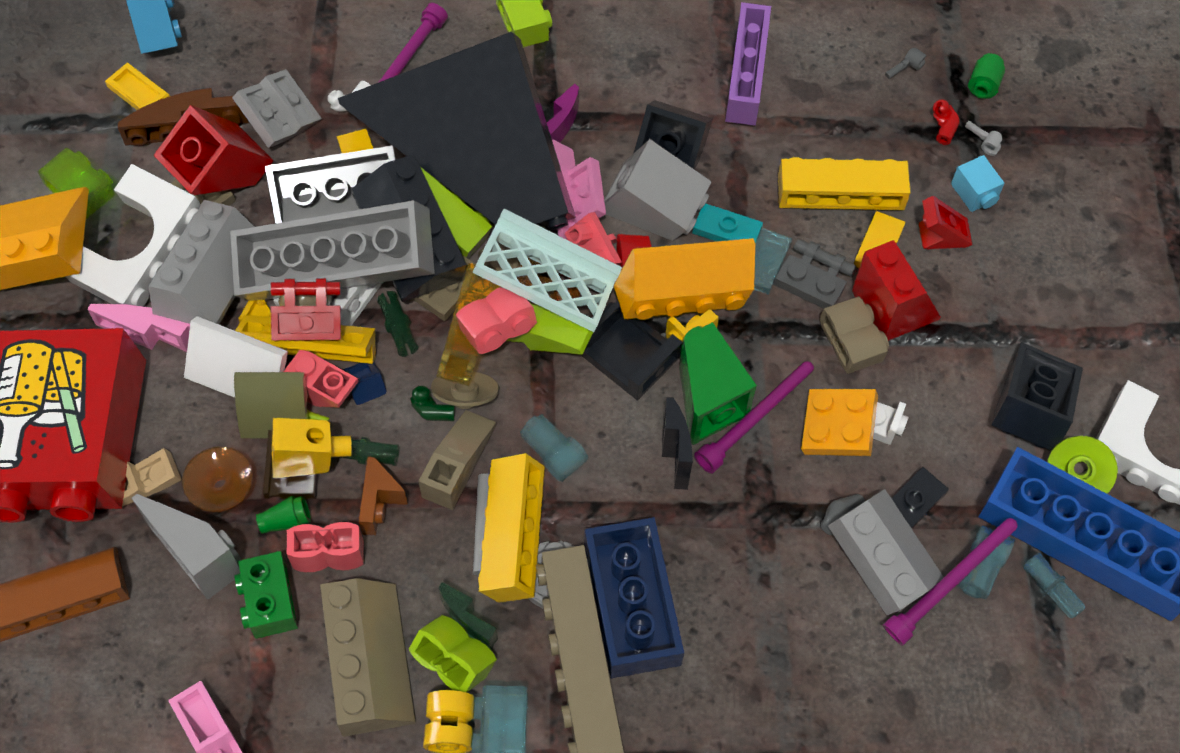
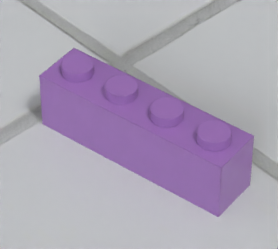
M741 2L725 122L756 125L771 6Z

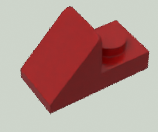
M935 196L922 201L925 214H923V220L919 222V229L924 249L967 248L973 245L968 219Z

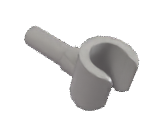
M968 121L965 127L984 141L981 145L982 150L990 156H995L1001 148V133L997 131L988 133L971 121Z

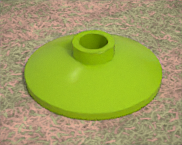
M1082 435L1069 437L1058 443L1047 459V462L1106 494L1113 488L1117 479L1118 468L1114 454L1106 444L1094 437ZM1076 463H1086L1087 470L1084 473L1075 472L1074 466Z

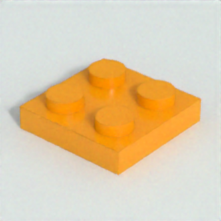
M809 389L801 446L804 455L871 456L878 401L876 389Z

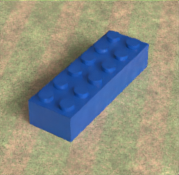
M1017 447L984 505L979 518L996 527L1008 518L1015 519L1018 527L1011 534L1012 536L1165 619L1173 621L1180 614V532Z

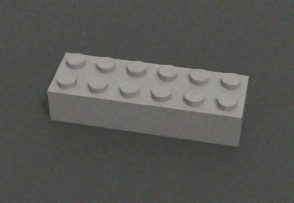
M414 200L230 231L234 296L250 301L279 298V296H271V282H284V279H295V282H316V278H326V282H340V288L435 274L430 210Z

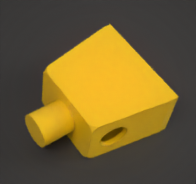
M273 418L271 446L273 478L329 472L331 457L351 456V436H331L330 422L327 420Z

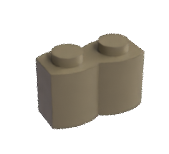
M859 296L823 309L820 317L822 328L828 340L834 346L838 360L847 374L884 361L889 349L888 339L885 333L879 331L873 324L874 313L872 308L865 304Z

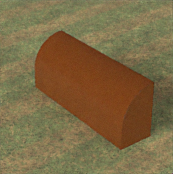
M112 547L1 583L0 642L129 600L130 597L117 548Z

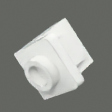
M877 402L873 439L891 445L895 434L902 436L909 418L903 415L906 403L899 402L897 409Z

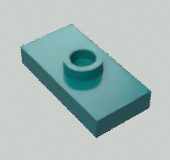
M705 203L699 212L692 234L716 242L753 238L756 245L763 222Z

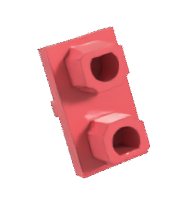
M595 212L588 213L565 232L568 241L617 265L622 262L613 246L617 242L615 234L607 235Z

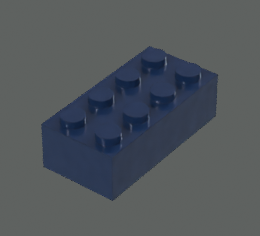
M655 517L585 529L584 547L610 679L682 666L684 649Z

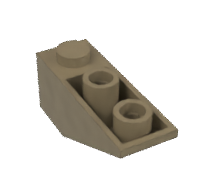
M467 410L464 411L432 454L418 481L422 498L448 509H454L496 426L495 421Z

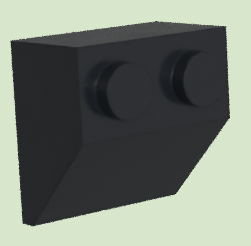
M654 100L647 104L634 153L651 139L695 170L704 150L713 118Z

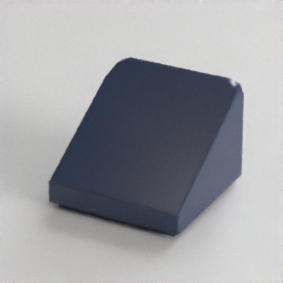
M374 362L373 364L358 363L343 369L345 372L358 378V383L350 392L356 405L386 394L381 373Z

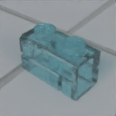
M483 686L482 697H475L474 719L481 720L480 734L473 733L472 753H525L527 687Z

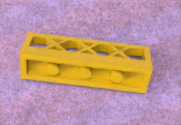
M244 315L235 330L288 351L287 355H296L299 350H306L323 359L373 364L376 358L375 328L341 325V340L271 341V317Z

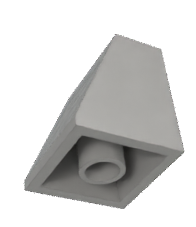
M649 139L621 166L604 198L606 215L673 241L683 233L687 235L693 229L697 221L694 218L696 211H699L709 198L706 192L711 181Z

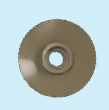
M474 371L444 373L436 377L431 384V392L436 399L460 409H470L473 406L486 404L496 398L499 390L498 384L493 378Z

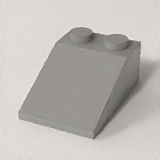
M139 494L131 498L147 525L207 600L235 580L234 575L240 573L237 562L241 560V557L234 549L235 545L223 530L216 533L209 523Z

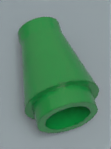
M292 495L268 510L256 514V521L260 532L265 534L274 531H284L297 525L310 523L311 514L303 496L295 498Z

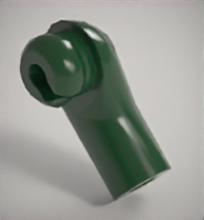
M417 386L412 390L411 405L424 420L455 421L454 405L436 404L429 395L430 390L425 386Z

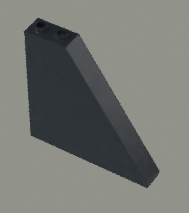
M513 31L338 98V102L342 107L406 156L414 154L421 168L495 225L503 209L544 229L549 228L550 230L563 228L568 225V220L576 218L521 39Z

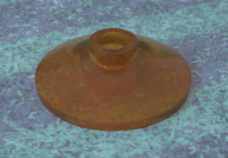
M212 447L201 451L189 461L183 473L182 486L186 497L194 506L208 512H221L231 509L243 501L251 489L253 473L248 460L239 451L228 447ZM217 481H226V483L222 487H214Z

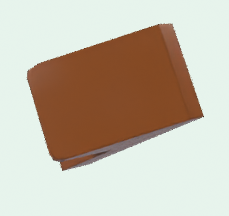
M368 457L359 524L363 535H376L378 523H384L385 504L407 505L408 501L406 492L375 457Z

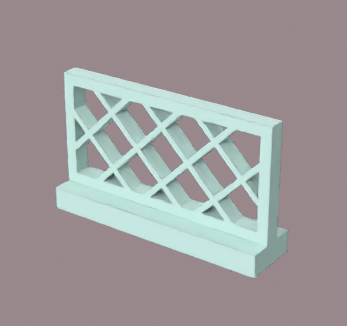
M503 209L472 273L594 332L622 267ZM498 243L510 248V250L502 251ZM517 257L522 267L512 269L507 259ZM528 258H530V259H532V260H534V261H536V262H538V263H540V264H539V265H531V263H530V261L528 260ZM497 260L502 270L495 271L485 266L484 263ZM547 272L552 282L542 284L537 274ZM557 272H559V273H561V274H563V275H565V276H567V277H569V278H571V279L561 280V278H560V276L558 275ZM527 275L532 285L526 286L520 283L517 277ZM577 287L582 297L572 299L567 288ZM587 287L601 294L591 295ZM557 290L562 300L556 301L550 298L547 292ZM587 305L593 317L590 318L580 313L577 306Z

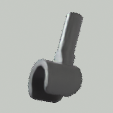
M916 48L910 49L903 61L885 72L886 77L890 79L908 66L917 71L920 70L925 64L924 59L927 55Z

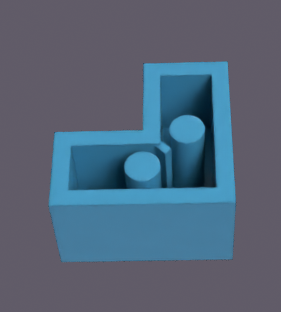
M126 0L141 54L178 46L177 38L182 37L178 19L172 20L170 15V8L175 5L174 0Z

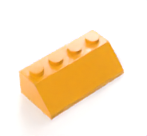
M752 238L632 249L614 284L624 319L638 318L639 320H645L660 315L671 317L688 312L703 314L709 309L737 310L743 307L754 290L755 241Z

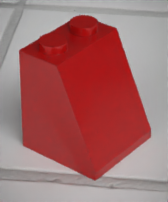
M192 105L189 106L154 154V157L192 195L256 185L266 172L265 166L271 165L274 161L237 123Z
M894 240L864 252L852 292L855 297L859 296L865 304L872 308L874 313L873 324L879 331L885 333L888 341L940 320V314Z

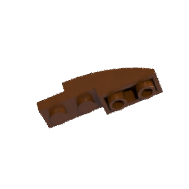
M212 88L176 94L146 105L119 121L118 130L125 146H140L147 143L164 142L190 105L237 124L249 123V121L233 100V96L214 97Z

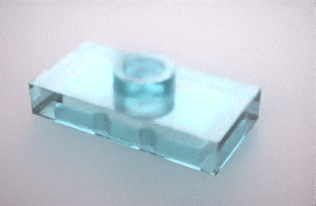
M762 228L755 243L754 290L769 295L790 248L792 238Z

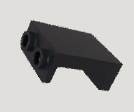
M617 300L615 303L609 302L605 306L598 326L593 332L583 354L580 355L638 401L681 357L683 342L673 334L668 339H665L638 318L624 319L619 301Z

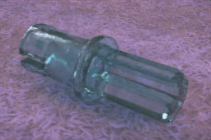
M1041 553L1036 554L1025 563L1023 568L1044 590L1042 594L1044 596L1049 595L1069 618H1075L1083 612L1085 605L1064 582L1066 577L1064 575L1060 576Z

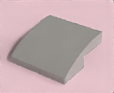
M286 69L265 76L259 84L239 90L232 97L268 148L300 134L322 119Z

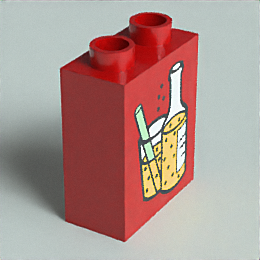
M124 328L0 331V522L14 523L23 521L27 510H50L51 515L56 518L72 522H85L94 518L95 509H122L127 480V462H130L146 365L145 357Z

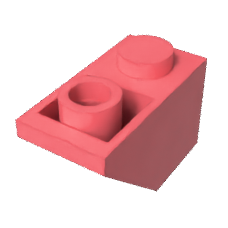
M299 350L283 371L304 372L308 394L307 402L315 407L339 408L358 383V378L306 350Z

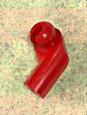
M942 99L936 101L932 107L934 118L941 127L936 140L942 145H949L960 121L953 107L946 100Z

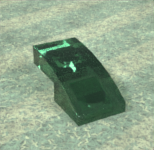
M442 582L438 589L440 599L448 614L465 629L469 637L481 641L492 650L498 640L497 628L472 615L474 612L472 598Z

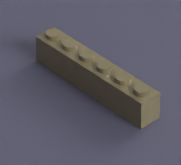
M581 545L542 552V564L536 565L539 586L546 585L548 598L542 599L545 621L552 620L554 633L548 634L551 655H558L561 669L554 670L558 692L565 691L567 705L561 706L564 728L571 727L574 742L567 743L569 753H624L585 547Z

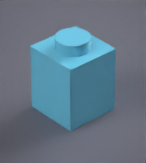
M984 155L958 166L951 182L952 187L971 212L982 207L987 209L996 204L1005 184Z

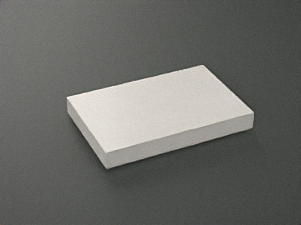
M196 316L190 322L184 378L235 397V372H283L288 351Z

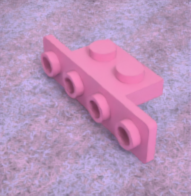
M552 140L576 218L568 220L567 226L558 229V236L568 240L565 232L588 213L595 212L598 218L606 215L600 165L598 160L589 157L575 166L573 150Z

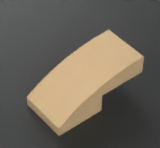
M163 448L136 465L127 462V480L122 506L133 503L131 498L136 494L147 497L182 480L170 451Z

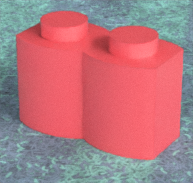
M503 287L495 289L485 299L467 304L456 313L460 330L479 354L498 349L508 338H514L527 333L537 323L534 308L530 302Z
M337 522L324 528L312 524H302L287 530V556L292 568L300 572H317L327 567L336 570H351L364 565V541L359 526L353 523Z

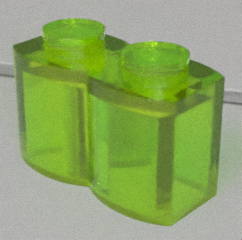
M65 148L37 171L43 184L53 194L87 187L89 194L86 219L115 195L111 187L113 181L109 175L102 169L96 171L92 168L90 161L80 151L74 153L70 149Z

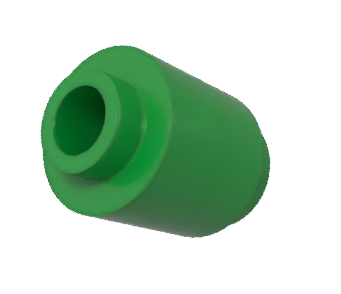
M988 53L977 60L968 83V88L972 94L979 98L988 99L998 93L1005 73L1003 59L996 54Z

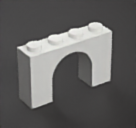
M131 164L114 191L125 204L153 218L154 233L150 243L137 256L120 261L107 259L83 246L80 273L65 277L73 284L111 304L144 306L149 298L148 285L192 217L199 211L198 208L201 204L194 195Z
M1128 380L1117 395L1096 439L1102 441L1110 448L1117 462L1118 473L1125 476L1129 482L1138 486H1144L1156 492L1163 500L1180 505V469L1169 467L1157 460L1149 451L1144 438L1146 422L1159 395Z

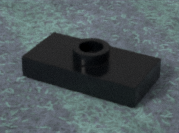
M922 467L891 499L911 529H913L948 493L949 488Z

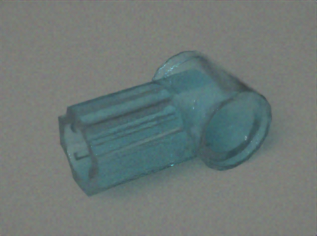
M542 414L532 417L520 431V436L543 458L542 460L547 470L560 482H563L588 461V455L583 447L574 438H566Z
M982 525L974 539L970 552L994 530ZM1008 537L959 583L958 587L965 594L973 598L987 599L1000 568L1004 567L1013 549L1015 539Z

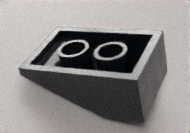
M1021 342L998 400L991 425L999 428L1006 434H1013L1030 441L1037 447L1052 451L1063 440L1073 423L1083 368Z

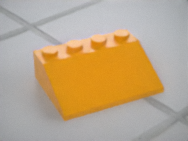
M87 187L0 205V290L80 273L89 194Z

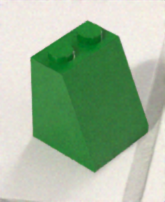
M713 322L704 327L696 326L689 330L683 338L679 370L691 443L695 445L745 417L751 411L757 385Z

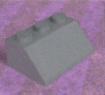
M885 489L828 525L886 615L903 609L932 589L944 578Z

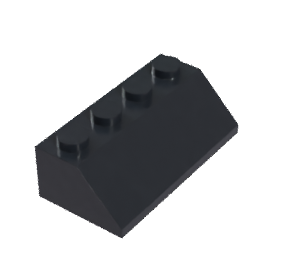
M414 154L384 163L351 189L359 209L414 200L430 210L435 274L392 280L401 302L462 282L466 262Z

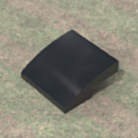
M666 397L662 430V457L675 458L674 489L688 490L693 463L691 437L679 405L674 397Z

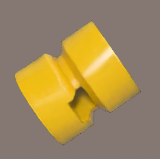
M439 690L428 693L425 716L431 722L426 724L424 728V749L435 753H466L472 750L473 728L468 725V722L474 718V695L455 690Z

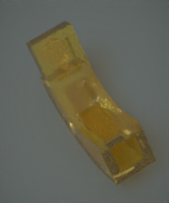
M468 263L436 375L438 378L469 386L478 352L460 330L456 313L473 301L485 299L497 288V284L472 273L476 266L472 263Z

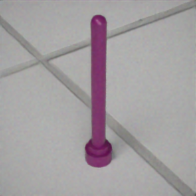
M429 3L422 12V24L379 82L399 75L431 30L434 31L443 26L448 19V14L444 8L436 3Z
M810 361L803 362L716 443L704 444L694 453V457L700 467L711 474L721 467L724 463L723 459L726 457L725 453L813 372L814 365Z
M1008 518L1001 523L905 614L892 615L883 624L887 633L901 646L906 644L913 637L912 632L916 629L915 624L1017 529L1018 524L1016 520Z

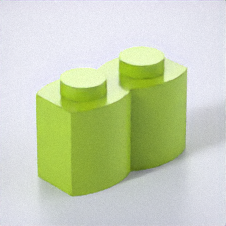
M443 615L421 628L409 647L412 656L425 668L436 671L440 679L449 688L466 693L488 676L497 660L488 646L475 638L469 637L465 629L458 622Z

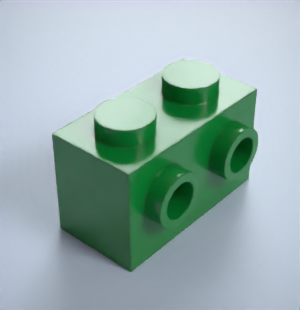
M281 551L238 561L240 573L235 574L234 578L238 595H244L246 606L240 608L244 629L250 628L255 639L298 629L287 565Z

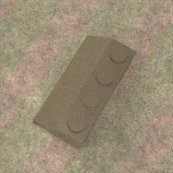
M358 578L320 584L337 726L342 736L346 737L416 724L396 584Z

